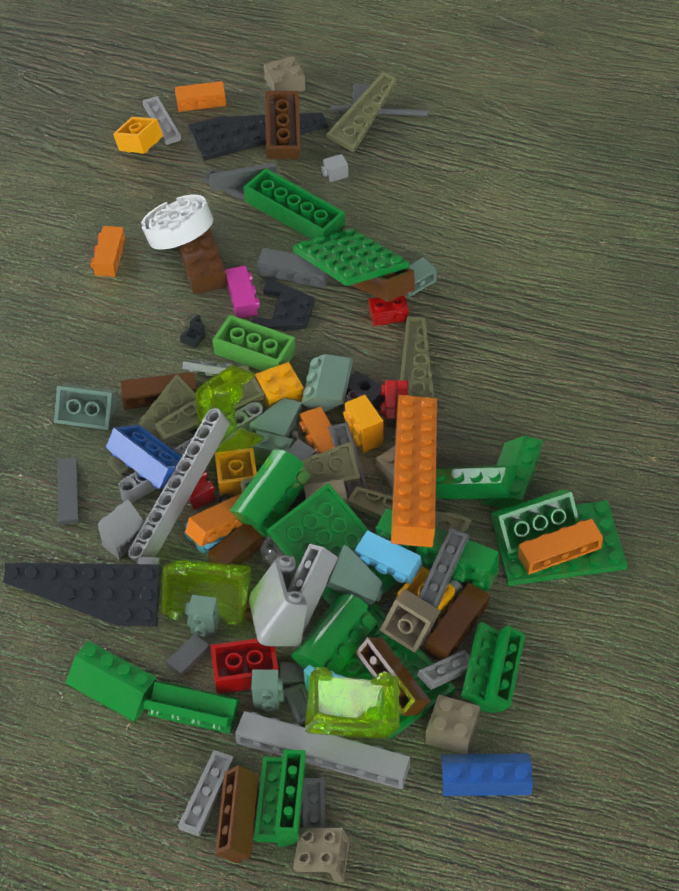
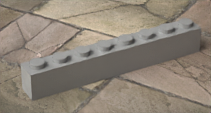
M244 711L235 733L237 744L283 756L284 749L306 750V763L402 790L410 768V756L402 752L388 751L381 746L373 747L359 740L351 741L344 739L336 734L329 735L318 729H307L296 723H285L278 718L263 717L256 712L249 713Z

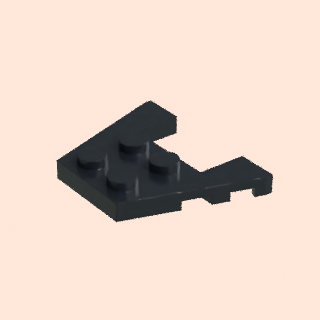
M267 278L263 294L280 297L272 319L253 316L252 323L272 330L283 328V331L306 329L315 304V298L271 278Z

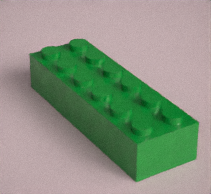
M267 168L244 186V199L246 203L311 240L319 236L326 237L333 232L339 233L345 228L344 211Z
M386 508L376 526V533L378 536L391 541L392 510ZM435 527L432 547L397 545L420 555L422 566L431 569L447 535V531ZM468 540L452 578L461 583H470L481 590L489 592L498 574L499 552Z

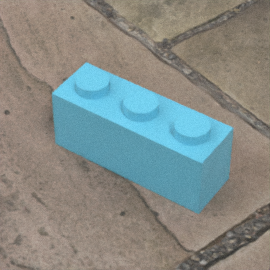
M368 530L355 549L356 555L366 566L371 565L382 574L387 573L400 583L406 582L411 585L422 566L420 555L397 544H391V541Z

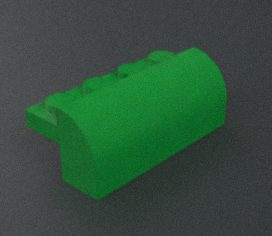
M274 449L233 505L230 512L241 523L252 525L263 537L268 538L267 529L285 515L304 488V485L311 478V475L303 467L304 463L296 456L284 450Z
M350 594L340 595L334 600L291 657L303 669L311 665L315 669L318 668L323 671L325 676L330 671L338 675L378 621L367 610L368 605L364 601Z
M483 622L478 624L461 697L480 706V711L498 713L511 707L526 634L509 625L498 631Z
M155 681L151 699L145 700L144 709L149 710L148 716L230 734L237 719L241 698L164 681Z
M284 749L283 757H263L254 832L255 842L277 843L278 847L291 846L297 843L307 759L306 750Z

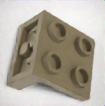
M300 828L293 866L294 871L328 872L335 882H344L350 839L343 828Z

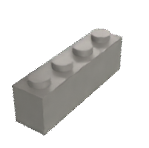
M309 544L287 591L299 592L306 599L307 609L303 632H305L338 560L336 555L324 547Z

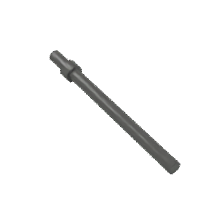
M344 104V106L331 105L332 112H343V114L351 108V104ZM381 108L378 114L428 117V110Z

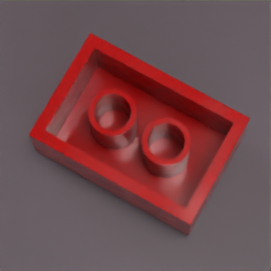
M257 639L210 645L216 693L218 694L251 690L252 670H278L275 646L262 645Z

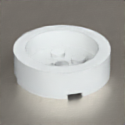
M181 196L176 198V202L171 204L165 202L150 211L141 222L149 245L154 249H170L186 244L206 232L213 223V216L203 196Z

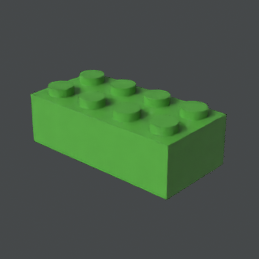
M229 315L213 338L215 355L243 365H249V367L260 371L290 362L296 353L295 337Z

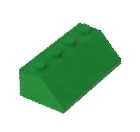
M522 436L504 443L497 465H517L509 498L484 499L483 504L504 509L525 502L541 457L543 440Z
M517 465L436 468V499L509 498Z
M565 489L491 513L495 532L507 554L517 552L519 544L526 540L531 541L543 534H550L563 527H570L580 522L572 491Z
M88 640L75 655L66 685L135 723L144 711L145 700L151 699L154 682L157 681V678Z

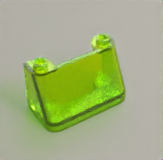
M188 560L171 561L163 566L161 615H168L169 619H180V616L185 614L186 604L191 601L192 595L217 598L219 617H224L228 624H240L245 616L251 567Z
M325 667L316 668L311 672L305 719L306 733L382 739L389 737L400 727L398 676H391L390 673L383 672L379 673L372 680L333 677V673Z

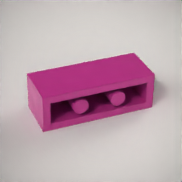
M246 265L225 269L227 286L236 317L243 319L258 316L257 308H260L258 297L255 298L254 296L256 295L255 285H251L253 282L251 272H247Z

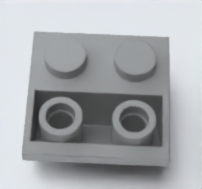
M128 499L119 504L108 516L103 517L98 523L103 547L118 559H121L128 553L144 524L143 519Z

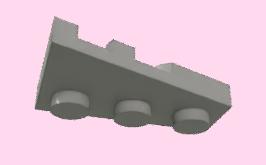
M188 360L183 361L182 369L195 372V374L205 372L206 376H216L218 374L221 375V378L228 379L229 376L243 367L247 366L249 368V365L233 367V364L220 363L215 366V362Z

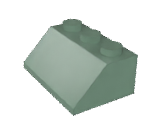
M328 354L311 360L301 403L309 410L321 406L324 412L343 404L353 360L347 357Z
M69 384L58 385L54 423L109 430L116 411L118 391Z

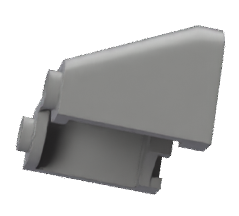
M287 555L278 557L250 593L249 605L257 640L262 645L301 646L307 602L301 593L296 591L287 592L291 584L292 572L295 568L294 557Z

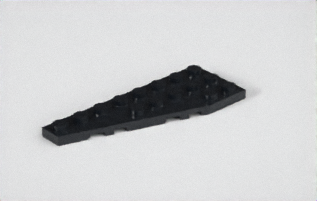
M299 113L300 135L328 128V122L323 113ZM265 115L223 116L188 125L203 161L266 144Z
M5 563L3 583L117 626L158 627L161 565Z

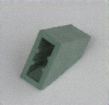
M281 399L249 424L250 438H254L256 431L290 438L291 433L300 420V413H302L301 402L294 399Z
M344 545L326 587L342 594L356 596L372 606L375 600H380L383 592L380 589L382 585L380 579L348 546Z

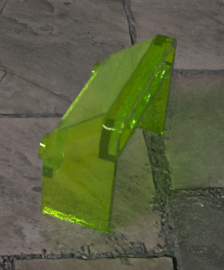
M230 365L201 385L195 394L198 426H200L208 411L214 408L219 409L230 421V426L215 453L251 448L264 440V436L242 428L237 430L234 404L243 397L242 385L255 377V373L235 365Z

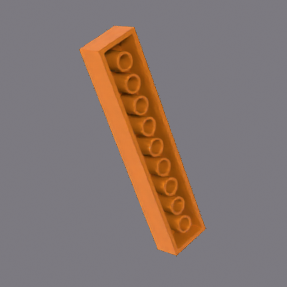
M399 395L396 417L391 544L433 546L436 504V398Z

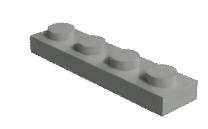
M158 96L143 100V106L149 117L158 119L163 133L162 139L165 144L168 145L180 141L181 135Z
M213 750L179 822V830L200 836L222 789L224 772L230 770L234 763L233 756Z

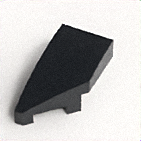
M199 314L190 321L189 328L180 336L181 343L194 348L205 338V326L201 322Z

